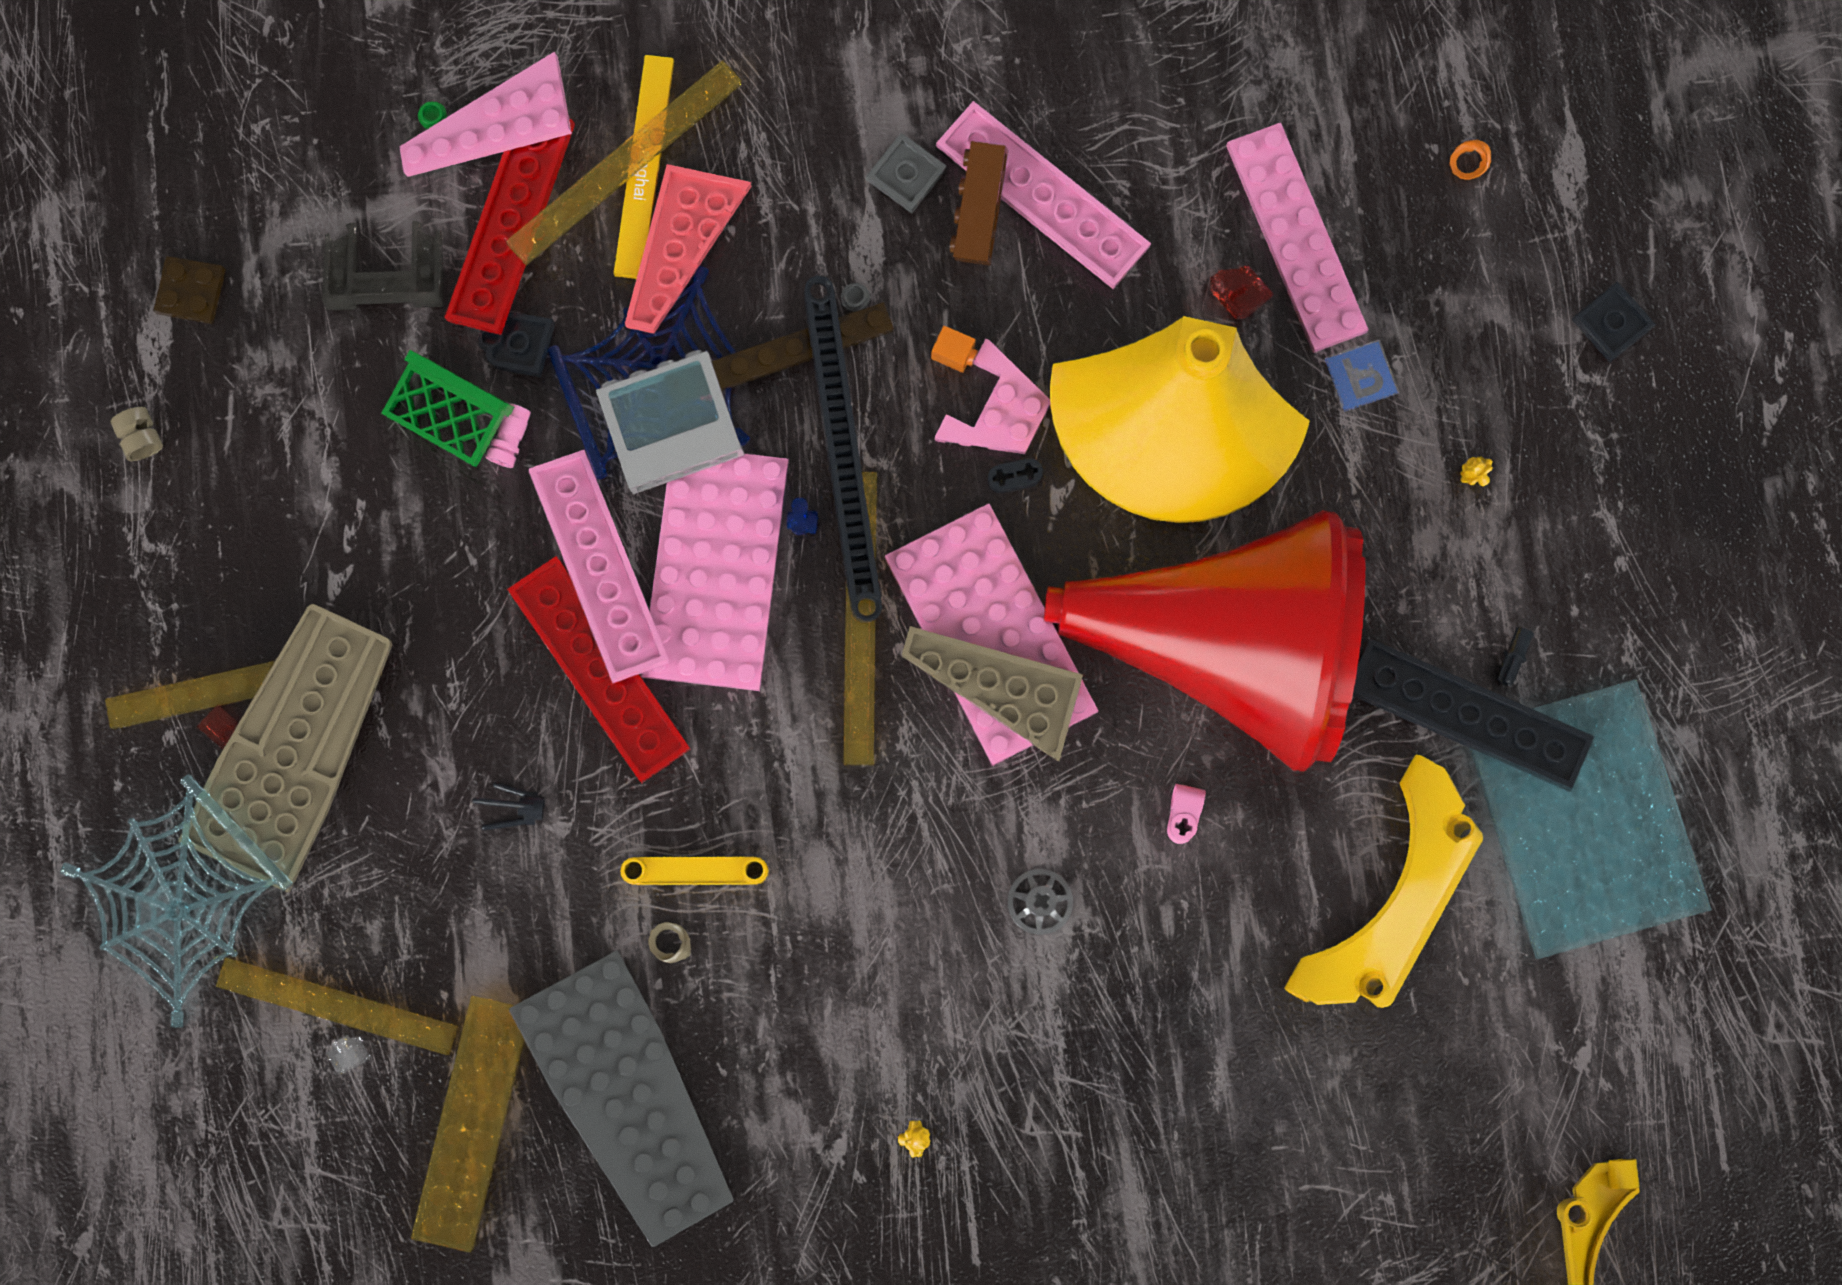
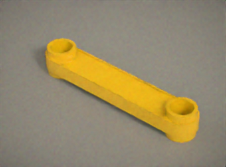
M632 857L623 862L620 872L623 880L632 885H757L766 880L769 870L765 861L758 857ZM633 863H639L642 867V874L637 879H630L627 876V869ZM752 863H759L763 866V873L757 879H751L747 875V868Z

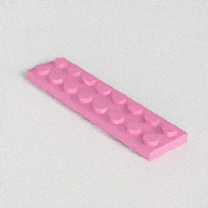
M974 101L936 143L938 149L966 171L967 167L963 166L965 149H970L971 141L1005 145L1009 152L1001 199L1112 289L1119 284L1150 248L1151 243Z
M1278 123L1227 142L1226 147L1312 352L1320 351L1367 333L1368 327L1282 124Z
M585 450L530 468L529 474L612 684L669 663L668 656Z

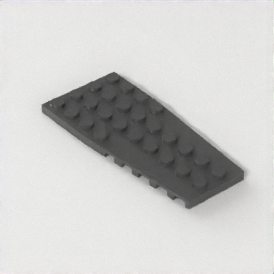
M618 950L509 1008V1012L552 1093L652 1247L657 1246L733 1202L732 1194L661 1030Z

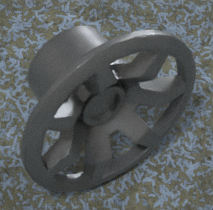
M1034 869L1025 872L1015 880L1008 894V909L1013 921L1021 929L1031 934H1049L1060 929L1069 919L1073 908V895L1068 883L1057 873L1046 869ZM1043 874L1051 878L1045 886H1038L1033 875ZM1028 878L1031 888L1029 893L1015 892L1018 885ZM1055 879L1063 886L1066 895H1055L1052 890ZM1013 897L1026 901V908L1018 915H1016L1013 907ZM1067 900V910L1062 918L1056 912L1055 907L1057 902ZM1030 913L1035 915L1036 929L1026 926L1020 919ZM1050 915L1059 921L1051 928L1041 929L1044 916Z

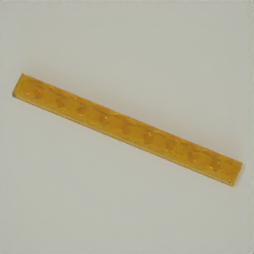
M723 60L511 236L506 241L507 245L527 266L741 86L742 81Z
M862 472L876 562L877 472ZM846 585L844 765L874 766L875 620L870 623H861L853 617ZM862 600L858 604V609L861 614L869 616L874 613L875 606L870 600Z

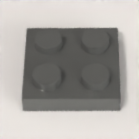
M900 133L868 173L866 180L910 213H913L946 172L947 166L903 133Z

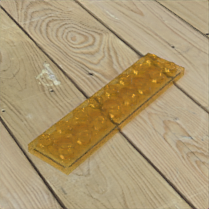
M471 995L411 1235L413 1240L465 1252H473L524 1044V1038L509 1012V1008L515 1006L513 1004Z

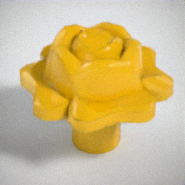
M1483 457L1469 458L1462 466L1460 473L1462 476L1461 482L1469 483L1470 485H1474L1476 482L1480 486L1487 485L1490 482L1487 474L1493 468L1491 466L1492 460L1484 459Z
M910 1121L905 1133L899 1134L898 1143L909 1150L911 1157H922L923 1151L930 1145V1133L926 1128L922 1127L921 1121Z

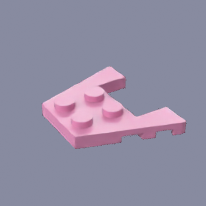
M985 339L974 360V365L1000 377L975 427H971L946 414L934 440L943 443L952 442L963 446L973 445L987 447L991 450L1026 454L1050 407V399L990 340Z

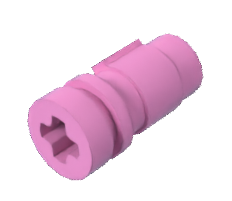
M510 404L515 408L509 417L504 416L497 430L496 438L491 440L492 448H488L485 458L498 465L513 468L516 461L514 455H518L520 451L518 445L527 428L531 412L521 406Z

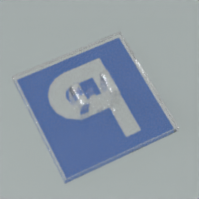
M1380 339L1324 358L1344 412L1400 393Z

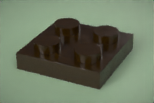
M166 256L153 311L158 315L213 324L226 269L221 265Z

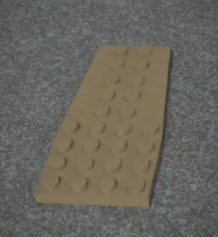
M309 605L217 759L178 842L278 889L290 892L329 812L392 648V641L318 605Z

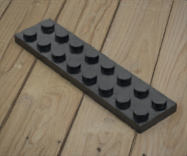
M1371 638L1357 667L1353 691L1354 697L1568 792L1572 790L1595 737Z

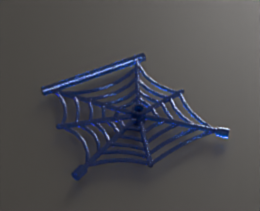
M698 267L693 277L695 282L684 290L677 299L679 300L689 293L685 304L667 315L662 321L669 320L680 313L675 326L657 331L654 334H644L643 331L632 329L624 341L612 351L599 358L583 357V355L601 348L619 333L625 325L629 310L625 307L623 308L625 317L619 326L605 340L592 348L571 355H562L559 346H552L548 349L597 479H603L608 476L605 465L609 460L618 457L617 452L612 454L615 446L608 428L607 450L601 458L565 362L574 363L586 374L596 389H600V384L581 363L592 364L606 376L608 381L614 380L612 376L599 364L613 365L625 379H629V374L621 366H629L634 372L639 371L637 367L657 369V365L667 361L673 343L679 355L685 359L686 354L682 351L677 339L680 328L693 350H699L683 323L689 308H691L695 321L706 342L716 356L722 358V354L710 339L693 303L696 293H698L703 308L720 339L731 354L736 353L717 325L700 287V284H704L709 273L707 268ZM636 332L640 339L628 353L619 359L608 358L624 347ZM671 332L668 341L660 345L651 346L647 339ZM643 343L646 349L633 360H625L635 353ZM664 348L662 354H656L654 351ZM648 353L651 356L650 362L639 361ZM664 381L658 383V389L651 388V386L643 388L637 399L636 391L631 392L632 408L626 416L622 396L617 397L621 410L622 425L620 426V431L623 439L646 437L663 440L668 438L677 426L689 419L710 416L718 420L719 415L714 400L712 398V407L705 400L697 399L693 402L682 404L667 414L666 404L672 399L671 396L665 399L668 388L665 387ZM731 388L726 389L725 403L732 420L730 409ZM648 392L659 395V404L642 402ZM700 405L707 411L687 415L675 422L668 430L667 420L682 409ZM639 408L660 409V419L633 417ZM652 422L661 424L662 435L643 432L624 433L630 423ZM734 427L740 444L744 446L750 440V437L740 428L736 429ZM630 448L627 450L632 451L638 448Z

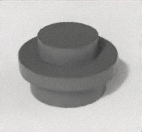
M851 283L842 290L841 302L848 311L856 312L868 306L870 294L864 285Z

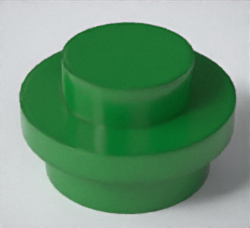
M427 102L422 105L418 112L419 122L426 129L447 118L446 109L438 102Z

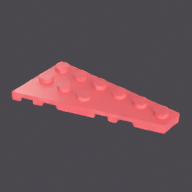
M666 165L625 321L626 328L653 334L656 332L752 187L751 182L674 165Z

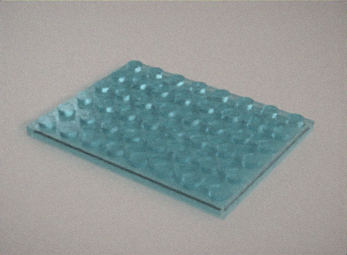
M1637 679L1532 708L1595 736L1570 792L1470 748L1536 959L1712 910Z

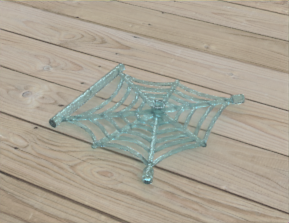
M190 774L180 781L187 789L186 797L167 814L147 821L136 822L134 818L128 820L130 830L125 845L114 859L101 868L85 873L81 872L79 867L64 863L60 870L62 875L73 879L81 878L91 893L102 925V944L100 949L107 951L141 975L174 1008V1011L171 1012V1027L173 1028L183 1027L184 1011H181V1007L188 993L200 977L214 964L228 955L237 957L238 952L233 949L238 924L249 905L271 885L277 884L285 891L293 884ZM193 796L271 879L261 880L247 875L230 865L217 854L205 838L192 808ZM185 805L184 821L167 832L143 837L139 827L157 824L166 820ZM192 820L201 841L215 859L230 871L246 880L255 882V884L242 886L227 881L212 871L197 854L189 839L190 821ZM183 828L180 843L167 850L151 852L146 842L165 838ZM133 834H135L139 842L136 854L124 871L107 880L92 876L105 871L118 862L129 848ZM181 848L179 861L159 868L155 857L168 855ZM187 849H190L195 860L209 875L224 885L236 888V890L221 893L207 887L194 875L186 860ZM141 850H143L147 861L138 876L122 887L113 884L112 882L121 879L133 869L139 860ZM149 866H151L155 876L149 886L140 893L129 890V888L142 879ZM179 866L177 881H166L162 872ZM185 868L194 882L204 891L215 896L205 898L195 893L184 882ZM158 880L160 883L158 891L152 897L145 896L153 889ZM91 883L104 887L110 903L113 929L112 939L107 941V925L104 911ZM169 886H177L175 898ZM183 888L192 897L200 901L191 904L183 902ZM111 890L120 894L123 931L122 935L117 936L118 919L116 906ZM257 890L248 898L239 911L230 933L229 943L226 944L220 939L223 922L229 909L240 895ZM164 891L170 904L156 899ZM125 895L135 899L136 907L135 928L128 932V913ZM231 898L223 910L218 922L216 935L209 931L212 915L221 901ZM140 901L150 904L152 912L151 920L140 925ZM213 904L207 915L205 926H202L198 923L206 906ZM156 907L165 910V914L156 918ZM176 907L180 910L179 916L175 912ZM200 908L194 919L189 916L191 910ZM168 919L174 921V939L165 930L156 925ZM183 919L189 925L181 931V920ZM150 928L163 935L174 946V957L159 944L141 934V932ZM195 928L202 933L181 950V938L187 931ZM136 936L165 955L174 964V982L146 955L124 940ZM204 938L210 939L212 943L201 949L181 972V957ZM119 943L156 970L174 989V1001L144 971L110 947ZM216 945L222 948L225 952L211 960L197 973L181 997V982L189 968L201 955Z

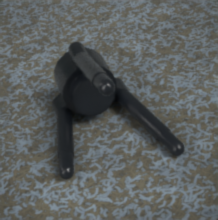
M495 782L493 784L494 788L525 798H519V802L476 797L472 799V802L475 804L518 808V816H524V818L482 825V830L500 829L524 824L535 825V820H543L545 797L538 796V792L525 791Z

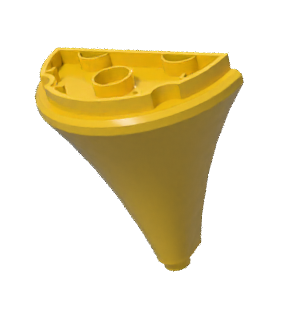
M1183 316L1167 328L1130 345L1082 359L1055 363L1052 367L1050 407L1053 425L1060 445L1070 463L1085 482L1105 499L1128 512L1152 520L1176 523L1201 522L1229 515L1250 505L1267 493L1286 473L1303 444L1310 422L1287 403L1256 369L1242 345L1237 328Z

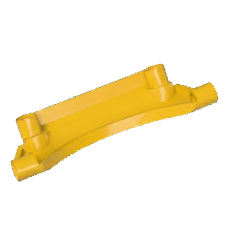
M1416 754L1400 781L1409 812L1410 840L1406 863L1395 890L1377 915L1353 936L1334 947L1301 958L1284 987L1287 992L1305 1002L1311 1001L1317 1005L1354 1003L1360 995L1380 1008L1388 1007L1394 1002L1395 997L1483 840V834L1474 821L1468 816L1461 814L1465 804L1444 767L1435 764L1421 755ZM1471 829L1466 837L1460 838L1463 831ZM1383 985L1381 993L1373 995L1376 987Z
M1636 1159L1609 1160L1608 1162L1594 1163L1574 1185V1198L1564 1199L1559 1203L1557 1217L1562 1226L1568 1285H1594L1595 1267L1603 1239L1619 1212L1640 1192ZM1577 1205L1580 1209V1217L1577 1221L1572 1222L1569 1219L1568 1213L1572 1206Z

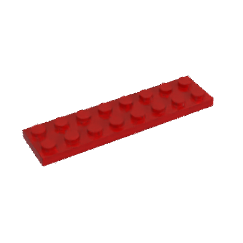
M569 119L571 132H573L575 123L572 119ZM572 134L503 152L445 315V319L448 322L499 335L502 334Z
M557 556L507 589L640 783L645 782L691 750L639 674L612 684L571 577Z

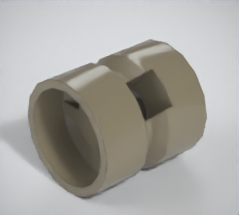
M130 408L120 412L111 419L110 422L117 438L122 439L120 445L128 461L148 458L163 448L157 431L151 429L154 424L147 408Z

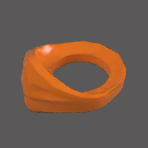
M1470 140L1460 144L1450 158L1452 173L1463 180L1480 177L1490 166L1491 150L1485 142L1480 140ZM1476 151L1482 159L1479 168L1472 173L1461 172L1456 165L1457 158L1465 152Z

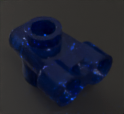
M803 498L794 499L791 504L793 512H788L787 529H791L795 535H803L805 533L817 534L818 510H807L808 504Z

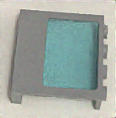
M697 350L690 352L685 356V359L674 362V360L662 362L657 366V369L648 372L646 370L636 371L630 375L629 379L620 382L619 380H611L604 383L602 388L596 390L625 479L633 494L744 456L708 351L702 352Z

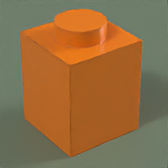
M943 325L932 349L931 359L963 373L967 365H973L978 350L974 349L976 339Z

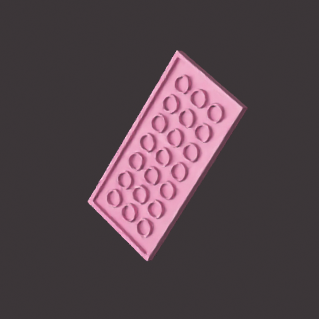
M744 454V456L667 482L650 614L668 656L669 663L641 673L642 678L760 691L789 464L788 459Z
M990 504L884 556L922 630L1078 673L1053 623L1043 622L1045 608ZM1083 680L1081 681L1069 727L1098 713V709ZM955 693L992 766L1033 746L1030 742Z

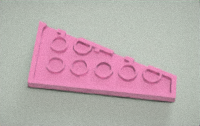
M551 53L401 145L400 153L403 171L407 177L572 134L559 60L556 53Z

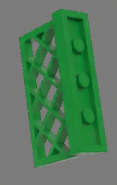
M409 350L404 359L409 363L381 414L477 467L504 416L509 417L515 407L428 358ZM414 372L421 376L423 387L411 391L409 382ZM442 387L446 400L434 404L431 390ZM425 393L427 407L415 410L412 397ZM406 399L409 413L401 416L394 414L393 411L398 402ZM465 400L469 413L456 417L453 403ZM448 406L450 419L438 423L435 410ZM429 412L432 426L420 429L417 416ZM485 413L492 415L493 418L489 426L479 430L476 416ZM471 419L473 433L461 436L458 423ZM452 425L455 439L443 442L440 429ZM475 438L477 448L472 457L465 454L462 442Z

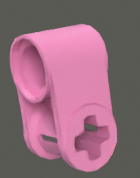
M1175 784L1167 826L1168 837L1173 842L1184 844L1196 834L1206 790ZM1181 822L1185 823L1184 828L1189 830L1183 836L1179 834L1180 830L1175 828Z

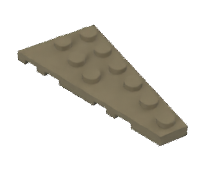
M910 626L902 657L1059 762L1083 674Z

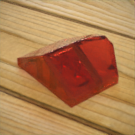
M1247 265L1239 269L1221 270L1210 277V291L1235 319L1247 318L1274 295Z

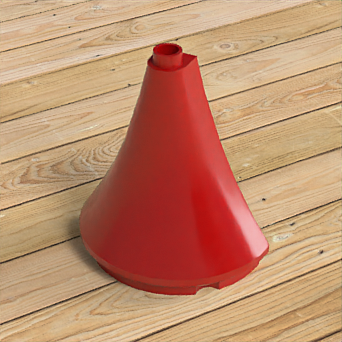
M1322 510L1285 529L1237 548L1183 564L1113 577L1065 581L1063 588L1048 586L1043 622L1059 623L1058 635L1109 654L1167 682L1211 708L1250 735L1293 771L1304 772L1313 765L1315 760L1331 762L1338 751L1344 734L1347 710L1352 701L1363 627L1366 571L1365 557H1362L1363 536L1359 528L1345 527L1336 512Z

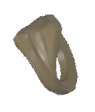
M664 922L658 924L650 932L649 948L657 959L666 963H675L690 956V938L681 925ZM672 930L678 934L682 944L676 954H666L657 948L656 940L661 932Z

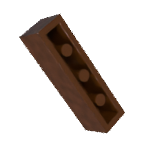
M971 141L970 149H965L963 166L967 167L966 177H961L959 184V195H963L961 207H956L954 223L958 224L957 235H952L950 242V253H954L953 257L956 261L991 266L1009 152L1005 145Z

